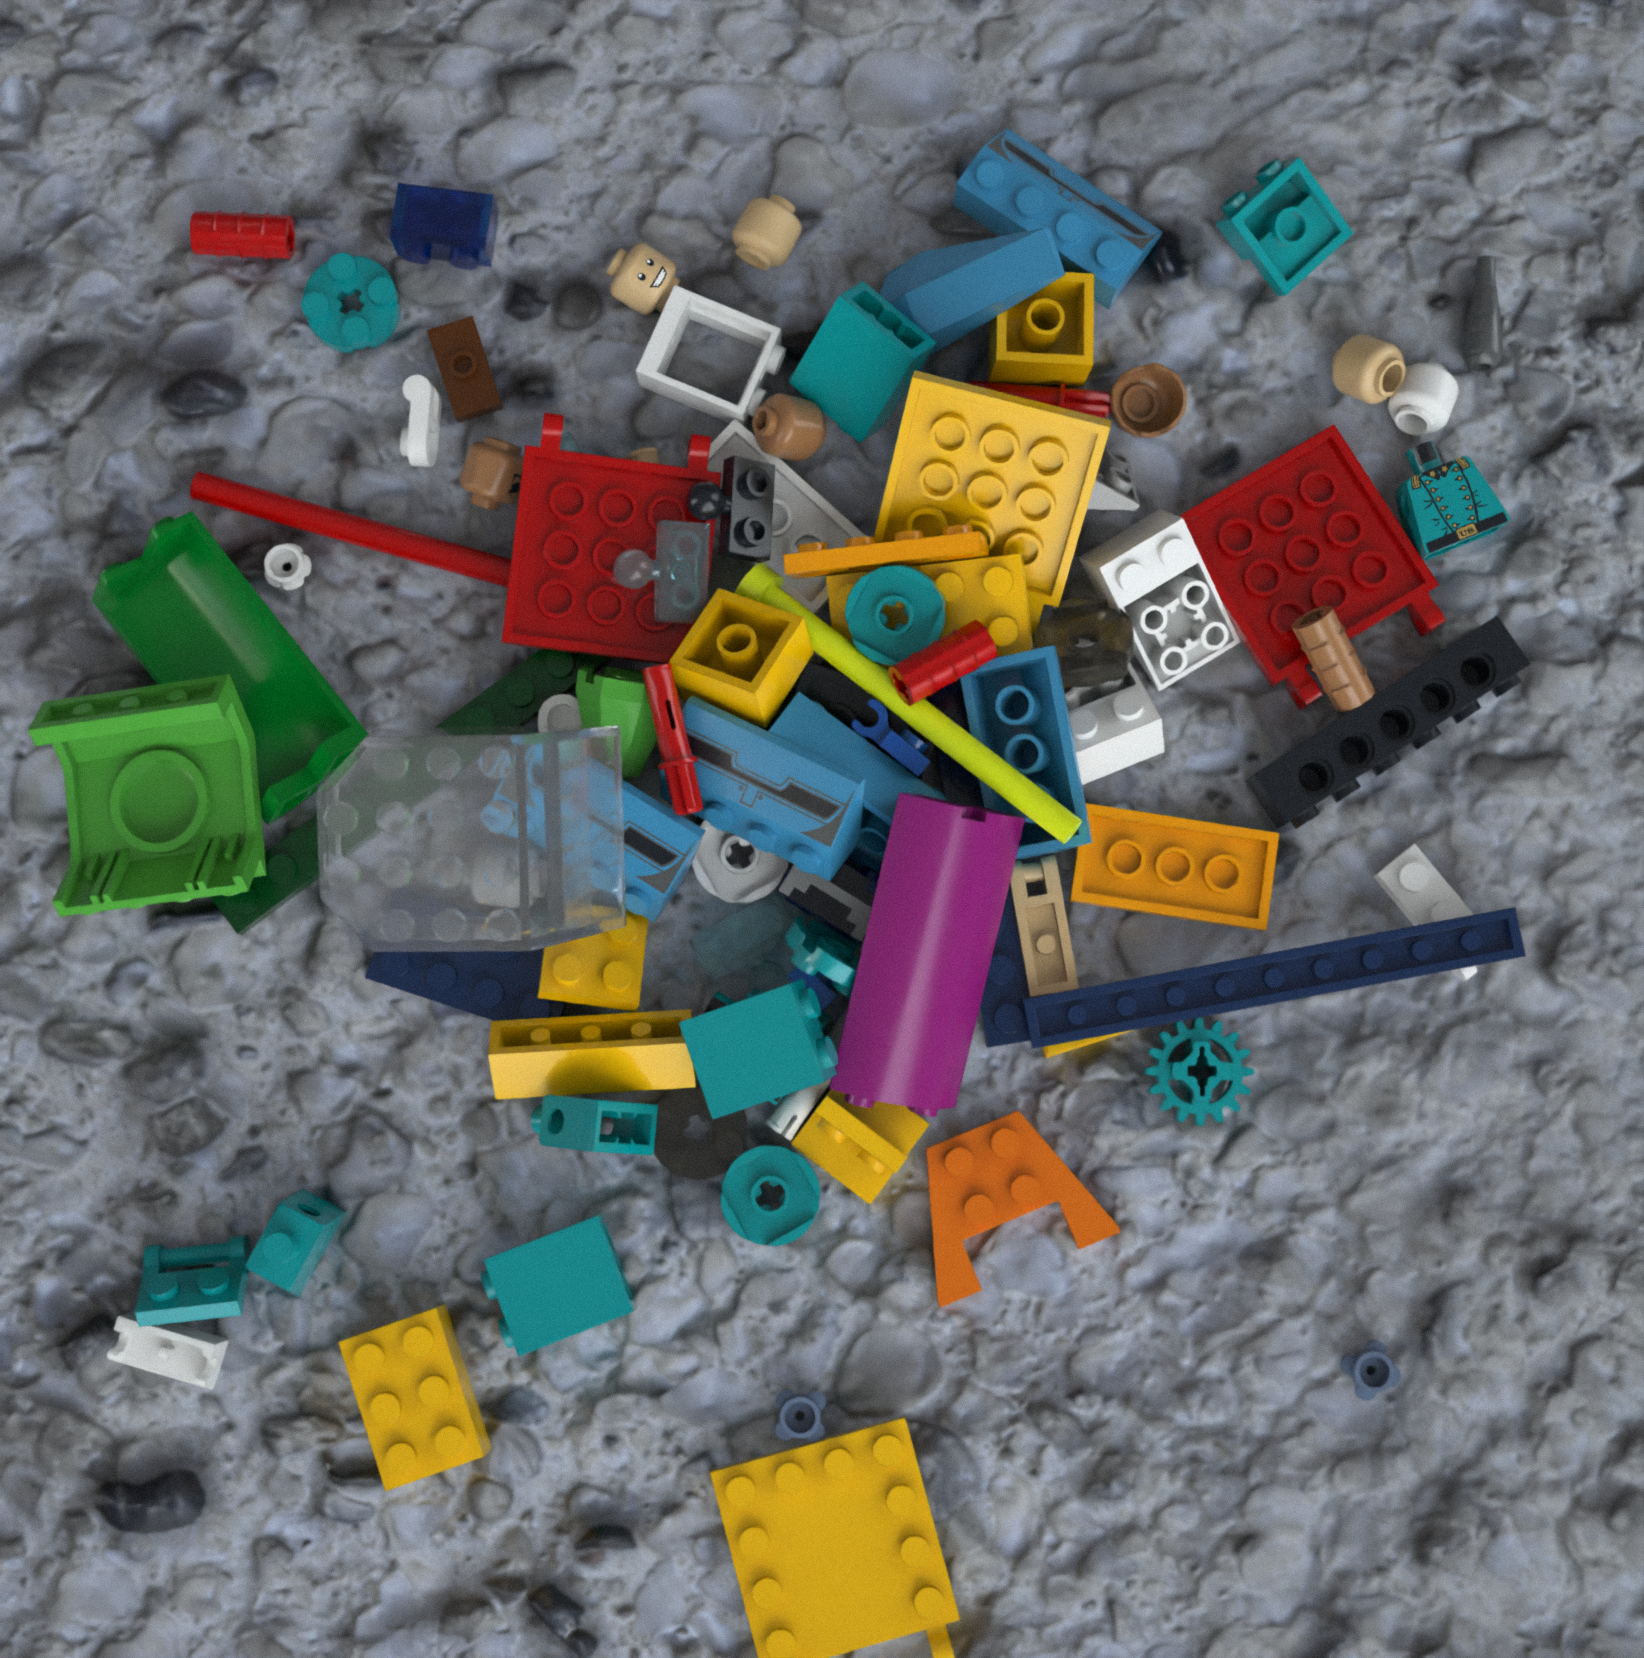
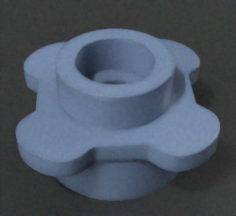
M1378 1340L1368 1341L1365 1349L1355 1355H1344L1340 1363L1342 1372L1350 1375L1356 1385V1396L1365 1401L1374 1399L1376 1393L1382 1392L1390 1386H1396L1401 1378L1400 1370L1385 1355L1386 1346ZM1370 1365L1375 1368V1372L1372 1375H1368L1366 1372V1368Z
M790 1389L782 1390L776 1397V1404L780 1408L779 1422L775 1425V1433L778 1438L784 1441H788L792 1437L807 1438L810 1442L820 1440L825 1431L824 1426L820 1423L821 1410L826 1404L823 1394L816 1390L808 1394H794ZM797 1411L805 1413L803 1420L796 1419L795 1414Z

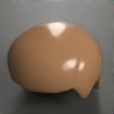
M1150 363L1133 367L1119 376L1110 391V414L1119 429L1135 438L1157 437L1172 430L1186 411L1187 391L1179 375L1162 364Z

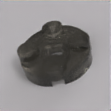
M1077 597L1063 601L1059 604V607L1052 608L1053 615L1046 619L1043 625L1042 620L1040 621L1034 636L1035 649L1051 645L1056 646L1063 688L1097 686L1108 681H1118L1126 675L1128 663L1134 654L1135 641L1132 622L1121 608L1120 614L1116 609L1108 607L1107 600L1098 597ZM1089 636V640L1095 642L1093 645L1084 648L1074 646L1079 644V637Z
M696 1080V1087L668 1089L655 1104L658 1105L654 1155L663 1166L676 1176L694 1180L713 1178L727 1171L734 1160L743 1152L748 1135V1121L744 1109L712 1120L699 1080ZM694 1115H698L701 1121L710 1120L713 1130L706 1133L707 1142L703 1144H698L695 1137L687 1139L684 1134V1129L690 1126L689 1118Z

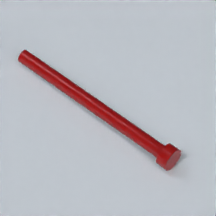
M198 471L192 480L190 497L193 500L508 588L511 566L510 558Z

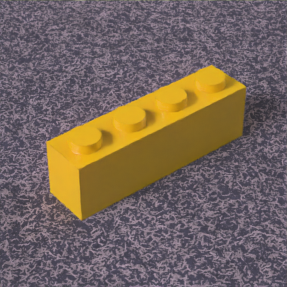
M692 1010L491 1021L488 1058L495 1099L696 1087V1071L679 1026V1022L692 1018Z

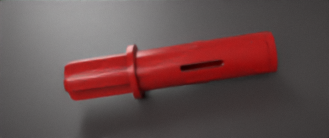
M969 380L971 385L1105 419L1108 418L1110 413V393L1107 391L1065 388V383H1060V387Z
M667 663L645 668L642 670V675L662 758V764H659L658 768L665 771L673 811L676 815L680 816L696 813L702 810L703 807L693 764L698 762L697 756L692 757L672 665Z

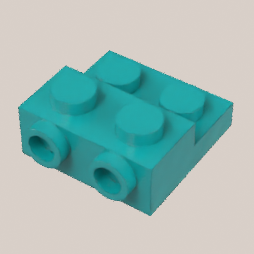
M1300 157L1282 162L1275 158L1265 164L1254 175L1259 183L1248 193L1241 189L1226 199L1220 206L1224 215L1215 222V225L1242 261L1248 259L1252 261L1277 297L1286 296L1354 233Z

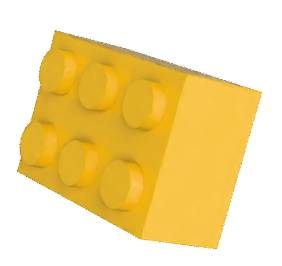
M445 1303L350 1336L338 1342L385 1491L482 1458L492 1449Z

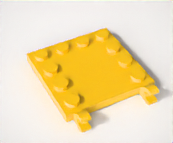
M914 370L874 534L875 543L894 541V534L898 532L923 531L925 538L942 536L944 527L972 525L973 532L980 531L987 537L989 557L1023 553L1031 633L1036 634L1044 604L1059 607L1111 428V420Z
M905 1416L710 1471L758 1658H829L924 1630L927 1632L933 1658H955L946 1624L959 1621L960 1617Z

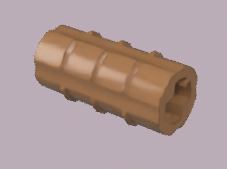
M1332 606L1315 608L1294 621L1292 629L1301 645L1300 650L1305 652L1312 666L1311 671L1316 673L1322 685V691L1326 692L1335 711L1345 712L1352 710L1373 697L1375 689L1366 673L1367 668L1363 667L1356 654V647L1352 646L1345 632V626L1341 625Z

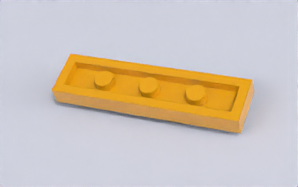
M972 525L944 527L942 536L925 538L923 531L898 532L894 534V541L875 543V537L871 536L854 537L845 540L846 547L827 549V543L825 542L805 543L797 546L798 553L783 554L785 574L795 579L873 571L883 566H915L989 557L987 537L980 531L973 532Z

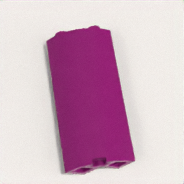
M899 792L838 1048V1064L834 1066L837 1075L831 1078L829 1089L846 1093L844 1098L846 1102L867 1108L874 1107L875 1101L908 1106V1110L930 1117L937 1116L938 1109L956 1107L1026 818L982 806L960 805L918 793Z

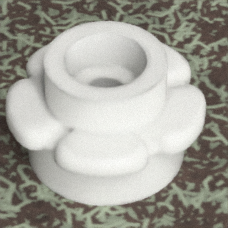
M285 543L277 545L265 556L264 575L268 583L275 588L281 586L288 591L295 590L304 584L305 576L310 575L312 569L311 560L307 555L303 554V549L296 544ZM286 563L292 565L290 571L283 570V566Z

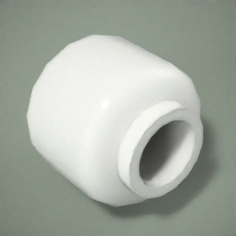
M1416 363L1407 366L1403 383L1395 394L1389 398L1388 411L1391 418L1400 430L1413 436H1423L1439 431L1447 424L1459 393L1457 381L1450 372L1437 363Z

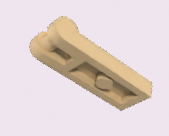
M1054 854L1040 856L1039 862L1022 864L1021 860H1015L1010 888L1029 998L1079 989L1056 857ZM1042 881L1045 894L1028 897L1026 883Z

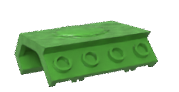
M230 674L45 701L41 704L28 728V732L35 746L52 744L61 762L65 780L70 838V864L52 900L59 917L77 914L92 915L100 911L121 908L138 909L146 905L173 901L182 903L195 898L218 895L233 896L240 892L249 891L254 877L267 876L255 734Z

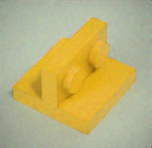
M831 1089L791 1142V1145L868 1204H871L892 1174L897 1173L908 1158L907 1154L930 1124L916 1113L908 1110L906 1106L875 1101L872 1108L856 1106L844 1100L846 1093Z

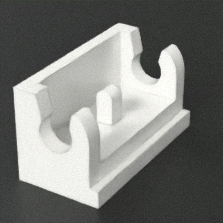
M134 1312L117 1317L114 1330L119 1332L120 1336L116 1346L109 1349L107 1353L108 1359L207 1389H214L229 1339L175 1323L139 1327Z

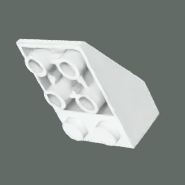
M1160 508L1079 557L1099 600L1156 690H1163L1241 642L1182 517Z
M1102 612L1032 640L1033 649L1051 645L1056 646L1082 785L1165 752L1162 718Z

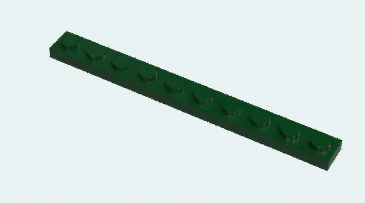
M540 649L265 853L267 876L254 877L249 891L240 892L233 896L218 895L210 896V898L235 932L243 935L536 718L543 702L551 696L558 694L567 695L575 689L578 669L583 665H595V674L615 658Z

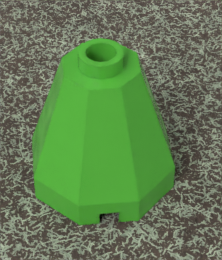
M583 665L578 669L575 689L588 759L629 783V777L640 776L657 741L642 671L605 666L604 676L593 675L595 665Z

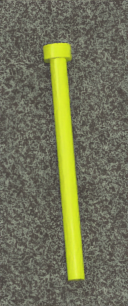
M763 562L755 565L744 576L735 594L804 617L814 652L1062 844L1067 843L1082 823L1079 817L927 700L922 699L911 706L905 704L892 685L888 670L862 654L853 643L782 590L784 582L782 576Z

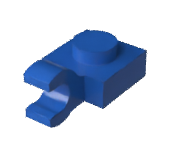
M870 699L867 704L877 711L879 716L878 722L872 727H866L860 721L854 719L851 723L853 729L858 734L875 741L916 776H919L930 763V759L923 754L928 745L906 727L900 735L888 725V712L885 706L878 700Z

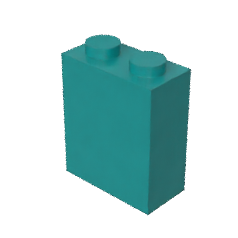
M861 281L838 296L788 382L802 394L804 399L816 403L825 414L838 424L844 433L853 436L862 443L884 427L909 388L914 370L919 371L937 342L869 285Z
M803 978L679 1022L712 1120L823 1083L837 1075L834 1067L838 1064L835 1046L829 1036H823L817 1019L821 1015L818 998L811 987L806 988Z
M603 1214L483 1260L486 1270L481 1271L480 1275L484 1289L490 1300L498 1299L504 1316L498 1319L501 1336L507 1348L515 1346L518 1357L634 1312L637 1308Z

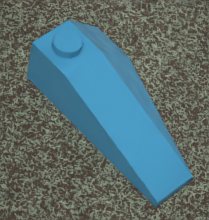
M1041 228L922 251L887 273L879 295L937 342L928 356L929 358L1066 274L1051 230L1049 228Z

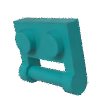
M247 1234L231 1236L229 1242L166 1249L163 1244L147 1245L144 1249V1271L134 1312L139 1327L241 1316L249 1270L245 1268L246 1262L251 1255L249 1236ZM229 1262V1266L166 1272V1269Z

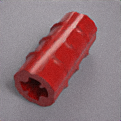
M221 210L217 212L195 211L192 213L190 220L191 247L196 255H216L218 258L221 256H238L242 259L245 257L265 258V260L269 258L291 259L295 251V224L293 217L290 215H270L268 212L266 214H249L244 211L242 213H228Z
M973 620L957 630L954 629L952 633L938 641H933L932 644H929L916 653L912 652L906 659L891 666L888 669L889 677L899 697L905 704L911 706L927 696H932L933 693H936V691L948 684L952 685L957 679L970 672L973 673L978 667L997 657V649L986 627L980 621Z

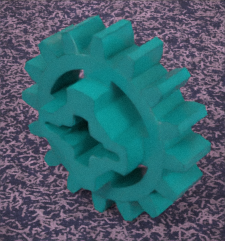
M1202 1017L1192 1020L1191 1030H1188L1182 1021L1173 1023L1175 1033L1173 1037L1164 1031L1156 1035L1163 1046L1161 1049H1147L1146 1054L1155 1060V1065L1144 1068L1143 1074L1155 1077L1156 1083L1151 1085L1146 1091L1148 1094L1160 1093L1163 1099L1157 1107L1160 1111H1166L1173 1106L1176 1108L1174 1121L1182 1123L1188 1114H1192L1194 1126H1203L1206 1114L1208 1113L1215 1123H1220L1224 1121L1222 1108L1225 1107L1232 1112H1238L1241 1109L1234 1097L1236 1094L1250 1095L1251 1089L1241 1082L1242 1077L1253 1075L1254 1069L1242 1067L1241 1060L1250 1054V1050H1236L1233 1046L1239 1037L1237 1032H1231L1222 1036V1022L1214 1021L1207 1030L1204 1028ZM1187 1040L1185 1054L1177 1062H1167L1174 1048ZM1210 1042L1216 1044L1223 1051L1228 1062H1221L1211 1052ZM1197 1058H1199L1200 1066L1208 1067L1209 1070L1208 1077L1200 1078L1199 1085H1197V1078L1188 1076L1187 1072L1188 1066L1196 1065ZM1168 1081H1176L1186 1091L1188 1103L1176 1096L1170 1088ZM1221 1081H1229L1223 1094L1215 1101L1209 1103L1211 1091Z

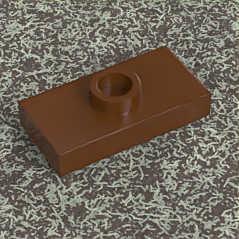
M473 316L427 330L457 422L461 423L503 409Z

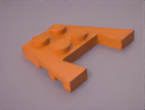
M1019 1110L926 1148L936 1299L940 1308L982 1291L963 1245V1240L1057 1201L1077 1249H1082L1120 1233V1229L1115 1221Z

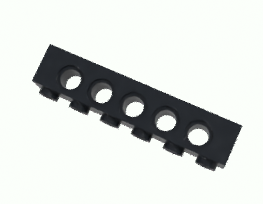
M1495 616L1374 695L1359 707L1349 711L1257 771L1245 782L1277 829L1289 822L1297 829L1320 814L1316 804L1331 795L1337 803L1359 789L1361 785L1356 778L1372 769L1377 777L1401 761L1396 752L1409 743H1412L1415 749L1418 750L1442 733L1437 728V725L1444 720L1452 717L1455 723L1458 724L1482 708L1477 699L1490 690L1497 698L1522 682L1516 673L1531 663L1499 617ZM1462 664H1468L1477 671L1479 676L1477 685H1470L1464 681L1460 672ZM1422 690H1429L1437 696L1439 701L1437 712L1429 711L1422 705L1420 700ZM1381 716H1389L1398 723L1399 735L1397 738H1390L1382 732L1380 728ZM1341 742L1352 743L1358 749L1360 757L1357 765L1348 764L1341 758L1339 753ZM1301 768H1309L1318 775L1320 784L1317 791L1306 790L1300 784L1298 775Z

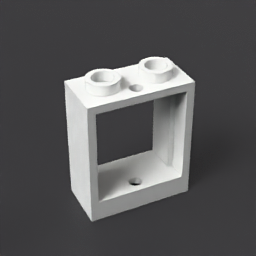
M674 285L636 369L639 386L727 423L737 419L745 427L749 417H754L757 409L766 400L768 391L762 388L768 374L777 375L783 363L786 348L781 346V328ZM690 319L762 349L737 405L665 376Z

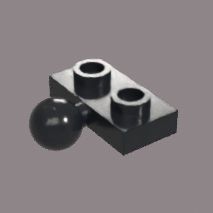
M731 456L724 459L722 489L711 481H700L688 490L686 506L693 517L708 521L715 519L721 514L718 555L755 563L770 561L775 465L739 456Z

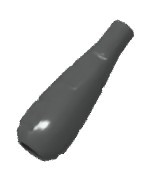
M1493 256L1477 258L1476 279L1464 333L1463 359L1474 371L1492 370L1502 358L1503 336L1495 279L1496 258Z

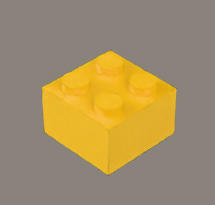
M1065 272L1066 275L989 321L988 382L1060 386V383H1065V386L1083 387L1093 367L1094 274Z
M718 588L669 663L672 665L674 679L681 698L688 700L692 695L738 718L766 728L814 652L804 617Z

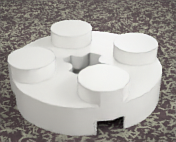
M706 820L702 822L700 827L706 831L692 861V867L698 881L710 895L727 904H751L768 897L780 886L788 871L787 860L771 852H763L753 846L751 842L728 831L718 830ZM738 842L743 848L751 845L755 852L749 856L751 864L748 867L742 868L738 863L731 866L726 859L732 855L730 846L733 843Z

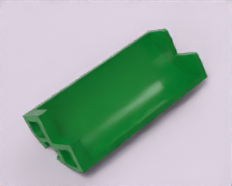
M193 511L176 519L172 516L165 517L154 524L149 530L150 536L142 556L125 564L122 561L114 562L99 574V581L93 594L92 602L157 685L230 674L255 734L261 815L265 823L269 825L319 790L317 785L333 772L338 774L361 751L371 736Z

